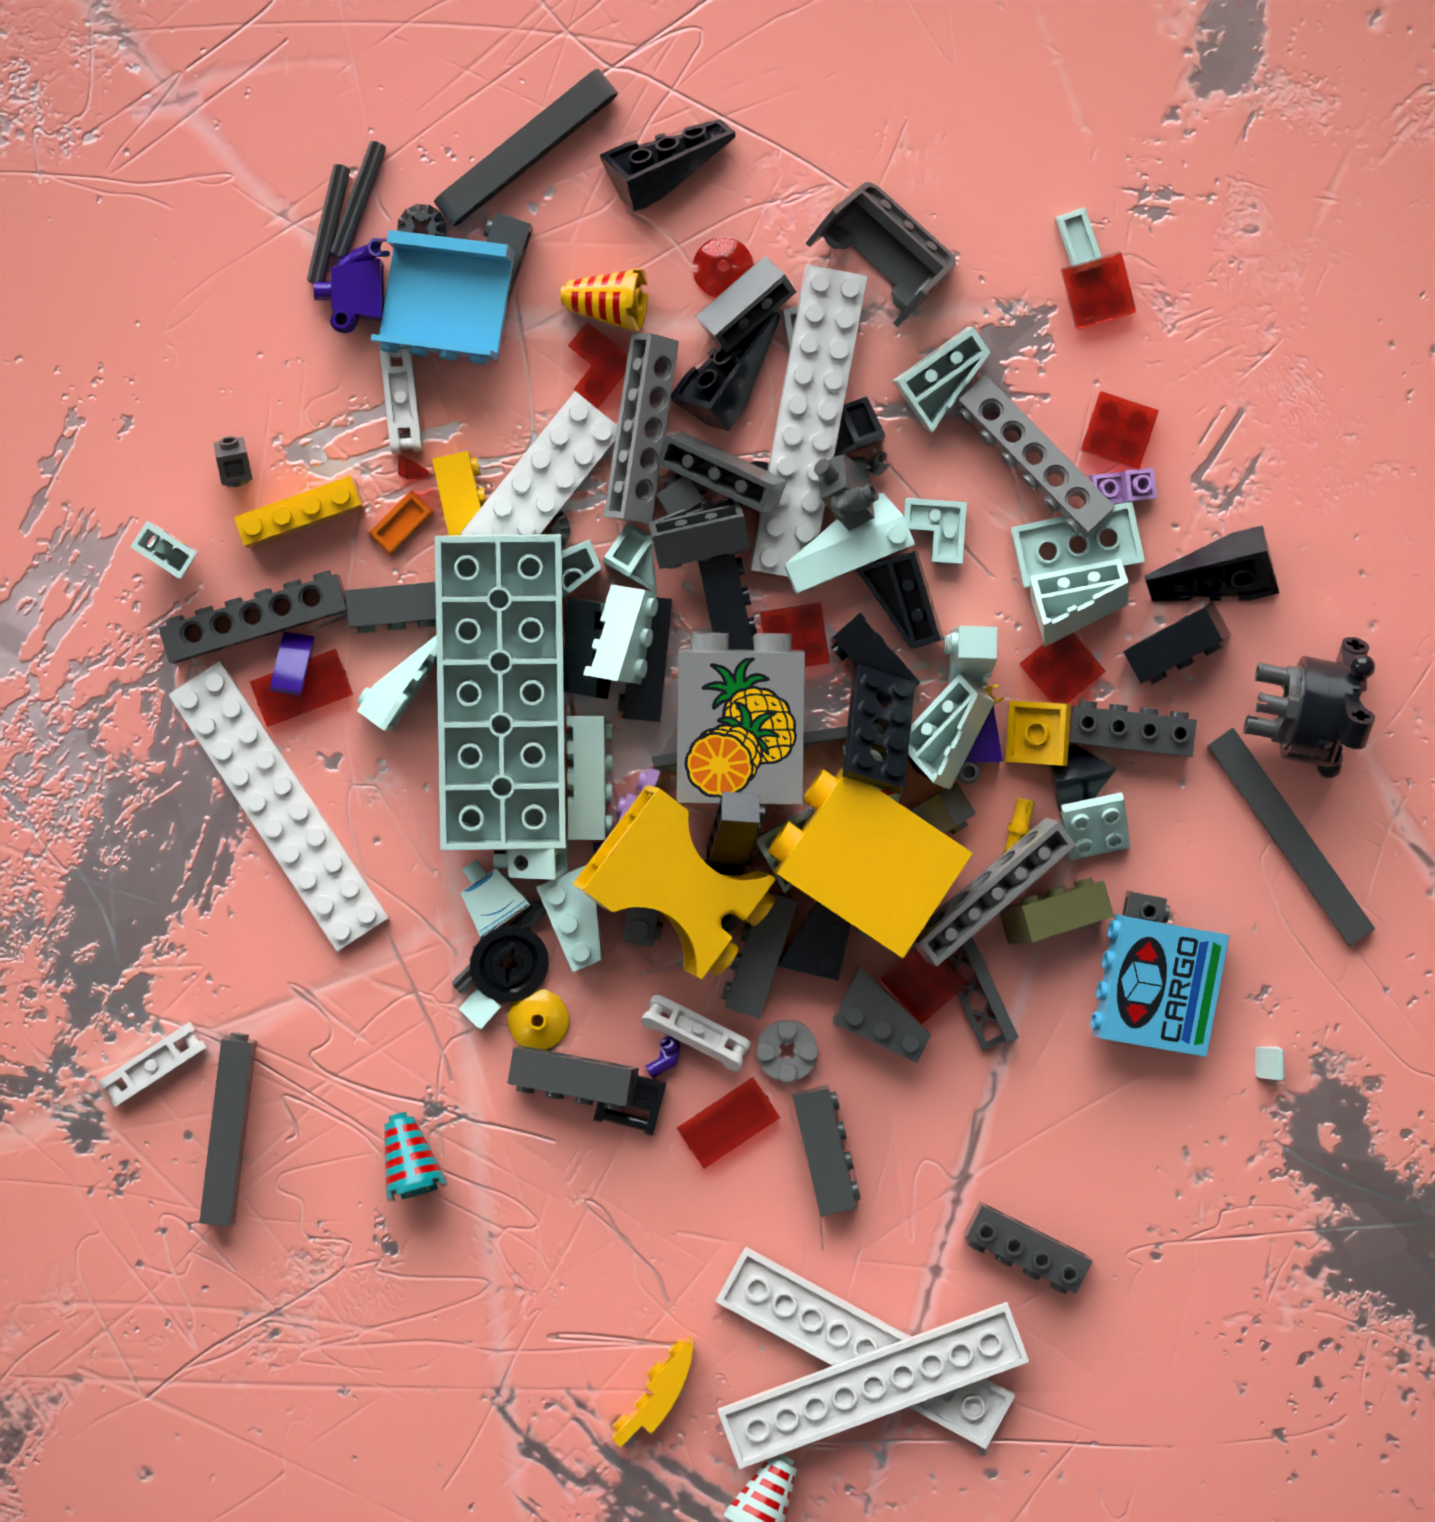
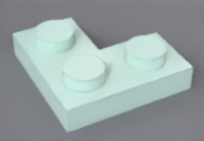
M905 498L904 518L909 530L933 532L931 562L963 564L967 502Z

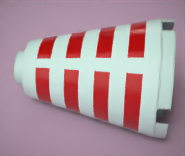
M782 1454L777 1455L776 1458L766 1459L728 1506L723 1516L733 1522H785L797 1469L792 1467L794 1460Z

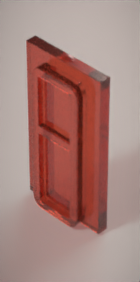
M336 649L310 658L308 675L301 696L270 691L273 673L249 681L257 700V706L260 708L267 727L354 695L346 670Z
M751 1077L679 1125L677 1130L687 1143L689 1150L693 1152L703 1169H705L780 1119V1116L755 1078Z

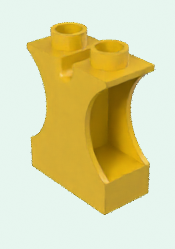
M646 785L572 885L599 906L611 912L633 907L657 910L670 921L677 931L683 948V969L701 980L708 971L714 976H719L728 968L738 952V946L731 942L732 936L722 928L721 922L723 917L729 914L739 920L748 922L751 926H756L765 918L775 902L776 897L768 892L776 878L758 870L742 875H724L713 870L703 861L693 845L689 831V811L660 788Z

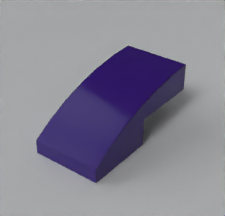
M284 631L274 667L270 691L301 696L308 675L309 660L314 648V636Z

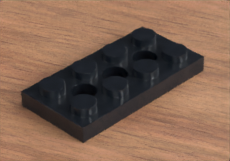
M860 664L856 666L853 670L843 777L898 794L905 789L915 682ZM876 697L884 699L887 703V708L880 706ZM873 723L881 725L885 734L878 733ZM870 750L877 751L881 755L882 761L874 759Z

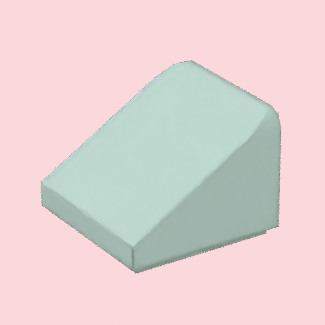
M476 988L459 1010L481 1030L502 1005L498 1001L488 998Z
M1278 1046L1256 1047V1077L1283 1080L1285 1078L1284 1050Z

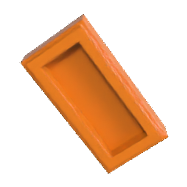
M411 490L369 534L389 555H392L434 511Z

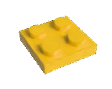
M1009 700L1005 762L1067 766L1071 704Z

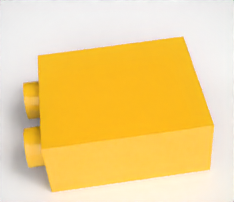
M843 768L839 770L835 777L822 769L803 796V801L814 809L802 827L799 829L788 821L779 831L767 853L779 860L772 871L893 953L904 958L973 853L876 787L843 777Z

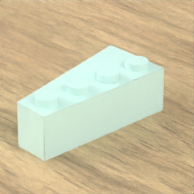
M958 626L950 630V634L944 637V654H949L948 685L960 673L975 680L983 689L986 688L988 678L991 676V670H993L997 659L998 627Z
M567 716V727H570V735H568L567 740L569 759L567 771L569 790L567 801L568 840H606V833L612 832V815H606V803H612V784H606V772H612V753H607V741H612V722H607V716Z

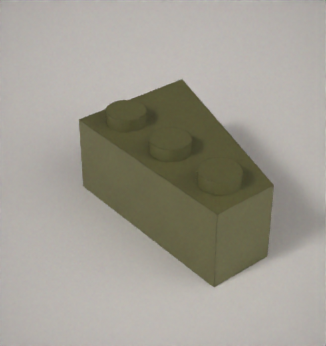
M1092 877L1075 881V887L1066 890L1065 886L1047 890V895L1038 897L1037 894L1019 899L1020 903L1006 906L999 914L1008 944L1033 943L1114 917L1105 882H1093Z

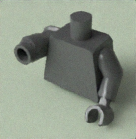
M876 452L871 460H866L865 457L839 455L832 457L830 460L821 459L814 467V472L819 478L822 501L848 531L875 518L873 503L879 500V495L874 485L870 483V475L866 469L876 476L884 473L889 467V464L882 463L887 457L885 452Z

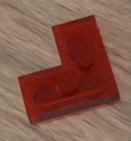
M586 322L568 345V348L591 365L573 390L599 409L625 376L628 353Z

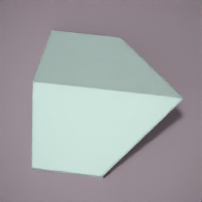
M627 523L605 555L603 563L648 590L657 592L652 537L634 525Z

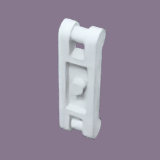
M399 348L398 353L380 350L392 455L401 454L402 450L413 449V452L423 451L413 355L409 354L410 350ZM402 358L403 366L392 367V359ZM410 428L411 437L400 438L399 430Z
M661 995L652 996L649 1002L650 1009L643 1014L641 1024L645 1028L650 1030L657 1029L722 1062L731 1071H739L744 1063L742 1057L749 1052L751 1042L747 1038ZM665 1013L670 1017L669 1019L661 1016V1014ZM725 1044L730 1046L732 1051L725 1048Z
M191 1022L185 1024L98 1081L101 1088H106L112 1097L110 1101L114 1107L207 1048L203 1040L199 1041L194 1034L195 1028ZM181 1038L184 1039L189 1047L183 1052L175 1043ZM121 1077L128 1086L123 1091L116 1082Z

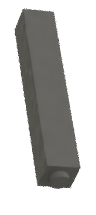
M231 1032L230 1037L226 1036L221 1039L199 1221L202 1224L230 1227L235 1222L257 1040L249 1039V1034Z

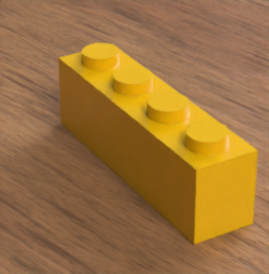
M469 451L432 459L448 535H460L487 501L484 487L478 488L476 476L481 475L477 457L471 458Z
M348 476L234 517L243 545L247 548H253L363 509L365 506L355 478Z

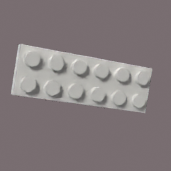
M575 391L460 535L541 534L615 441L617 425Z

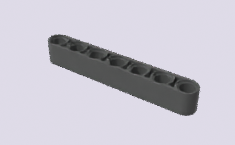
M600 69L593 70L439 194L434 200L435 205L453 227L459 225L612 102L618 95L617 90Z

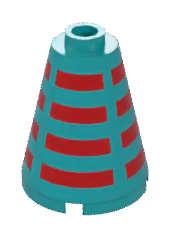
M406 1112L389 1116L390 1122L384 1124L387 1200L396 1201L395 1194H400L401 1199H406L432 1192L438 1189L436 1184L438 1182L442 1187L446 1186V1177L414 1116L407 1117Z

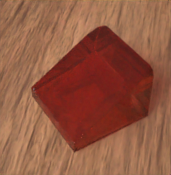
M398 453V475L402 479L430 480L432 478L430 471L403 454Z

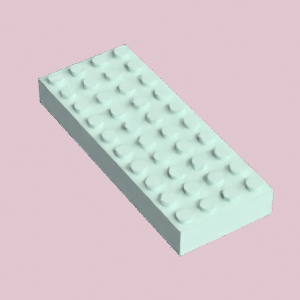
M561 534L435 536L440 850L566 848Z

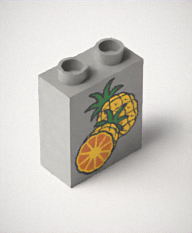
M691 633V649L678 650V803H719L722 792L760 794V804H803L805 653L803 650H791L792 634H754V650H729V633Z

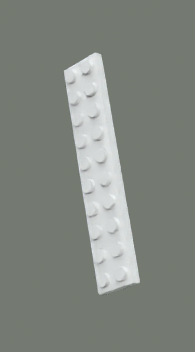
M810 264L805 265L768 465V472L787 480L777 509L765 513L760 512L749 570L788 577L784 565L820 534L825 504L820 497L819 478L814 472V467L819 460H830L835 454L867 282V276Z
M222 661L217 662L170 693L169 697L335 950L339 951L388 919L389 916Z
M746 1246L716 1298V1302L832 1366L911 1337ZM985 1378L909 1406V1408L986 1449L1012 1403L1015 1394Z
M1007 1302L718 1408V1414L739 1469L1030 1361Z

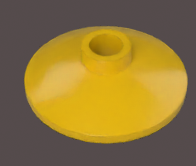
M537 989L528 997L514 1001L508 1013V1026L512 1036L522 1046L545 1050L555 1046L562 1040L569 1025V1014L565 1003L558 995L545 989ZM533 1016H542L543 1024L535 1026L532 1023Z

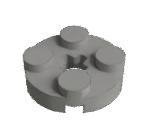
M780 1020L771 1023L762 1031L758 1039L757 1056L761 1068L770 1077L784 1082H792L806 1076L816 1063L818 1055L816 1039L812 1031L803 1023L794 1020ZM782 1043L785 1045L794 1044L793 1052L795 1055L792 1058L789 1056L782 1058L780 1056L782 1050L779 1046Z

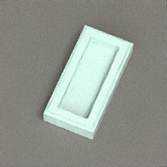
M1084 207L1055 218L1074 277L1103 268L1105 264L1086 208Z

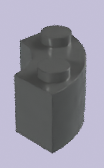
M957 782L952 785L950 790L945 788L913 809H909L942 833L950 830L952 835L967 827L966 820L976 814Z

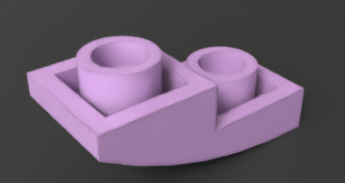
M1154 468L1088 476V479L1112 504L1157 499Z
M650 767L647 773L641 771L636 789L642 792L646 785L655 787L661 771ZM628 793L626 799L620 797L615 815L620 816L619 821L636 800L637 795Z

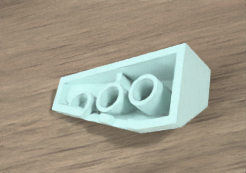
M884 493L878 494L879 500L873 503L874 519L850 531L837 519L784 565L795 594L915 545L904 516Z
M436 636L375 683L371 689L366 687L357 700V703L360 704L357 711L382 730L392 731L437 662Z

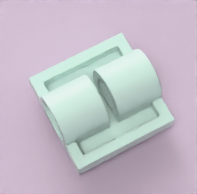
M1122 792L1061 805V825L1076 843V846L1068 852L1070 861L1130 848L1125 800Z

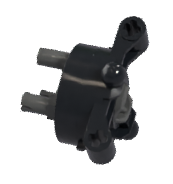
M1344 638L1336 662L1309 656H1302L1296 667L1287 666L1285 668L1259 662L1256 668L1255 681L1280 685L1284 689L1283 697L1259 692L1257 700L1267 704L1256 703L1255 711L1278 715V718L1275 717L1274 720L1247 715L1244 724V734L1271 738V742L1280 743L1282 758L1315 764L1322 777L1334 778L1338 776L1341 772V762L1343 761L1342 744L1351 749H1363L1366 747L1375 721L1374 714L1367 710L1359 701L1361 693L1367 690V678L1371 677L1375 671V663L1367 655L1370 648L1369 645L1360 638Z

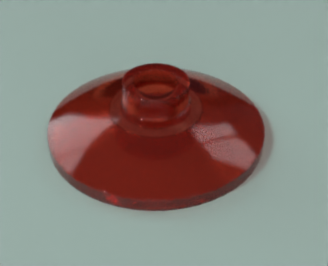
M717 237L704 243L695 254L693 276L703 292L717 298L746 273L754 263L749 250L741 242L729 237ZM726 261L729 264L728 270L720 271L717 268L718 263Z

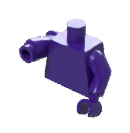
M373 238L367 245L355 249L340 259L337 266L331 267V282H314L315 301L331 300L334 313L331 316L330 323L335 331L340 333L352 332L356 328L359 318L382 322L384 309V263L380 258L376 257H388L390 255L389 251H381V244L387 242V239Z

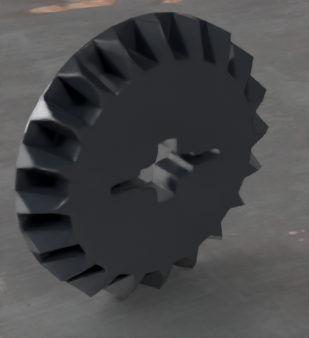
M516 924L513 926L502 925L500 928L491 929L485 936H481L480 941L473 946L472 955L469 957V971L477 989L488 998L500 1002L518 1001L531 995L543 983L549 967L547 948L541 938L529 928L520 927ZM511 952L516 964H511L506 974L505 966L501 961L507 960Z

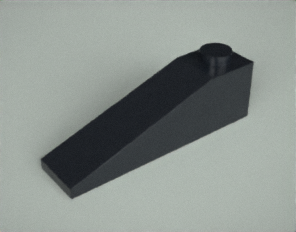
M718 119L686 127L680 135L665 137V133L655 135L656 141L638 145L637 140L626 142L600 154V159L620 199L635 212L645 209L664 198L732 141L736 134L723 120Z
M773 312L728 353L721 347L719 349L713 347L707 353L710 358L698 369L693 366L683 376L671 393L670 399L705 424L729 431L747 405L781 315L778 312Z
M1263 525L1233 532L1145 575V581L1152 601H1190L1193 597H1209L1210 601H1220L1221 596H1238L1239 601H1250L1280 593Z

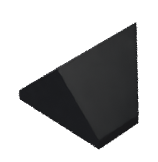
M867 396L843 405L834 457L848 455L884 441L886 437L884 430Z
M1077 745L1069 746L1067 766L1049 765L1058 811H1062L1061 805L1095 798L1116 768Z

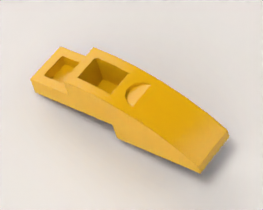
M690 1336L684 1342L679 1339L669 1349L668 1353L670 1356L663 1364L658 1361L650 1368L646 1374L649 1377L646 1387L652 1393L644 1392L634 1403L636 1409L629 1416L623 1414L612 1426L615 1429L612 1440L620 1448L641 1426L652 1434L673 1407L682 1390L691 1364L694 1340Z

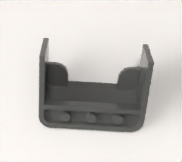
M870 182L863 183L834 207L805 243L811 247L823 237L826 243L834 249H846L851 245L895 285L891 291L893 303L902 310V313L893 322L897 327L921 305L956 265L955 257L944 245L880 187Z

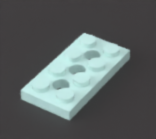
M1132 501L1114 505L1113 512L1086 538L1081 533L1076 535L1065 523L1067 520L1065 516L1011 527L1023 588L1030 587V576L1120 558L1123 567L1145 562ZM1103 530H1111L1115 533L1116 542L1112 547H1105L1100 543L1099 535ZM1074 536H1080L1086 542V548L1080 554L1072 552L1069 547V541ZM1047 542L1054 545L1056 555L1053 559L1045 560L1040 556L1039 547L1041 544Z

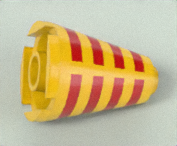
M632 269L569 280L566 286L561 288V304L565 305L568 312L639 332V327L642 328L645 322L648 304V293H643L642 285H648L646 273L643 269Z

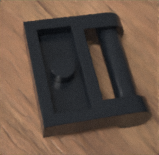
M638 1075L634 1101L629 1106L650 1111L648 1119L607 1109L604 1107V1102L598 1101L593 1121L602 1123L605 1120L644 1131V1134L653 1136L667 1082Z

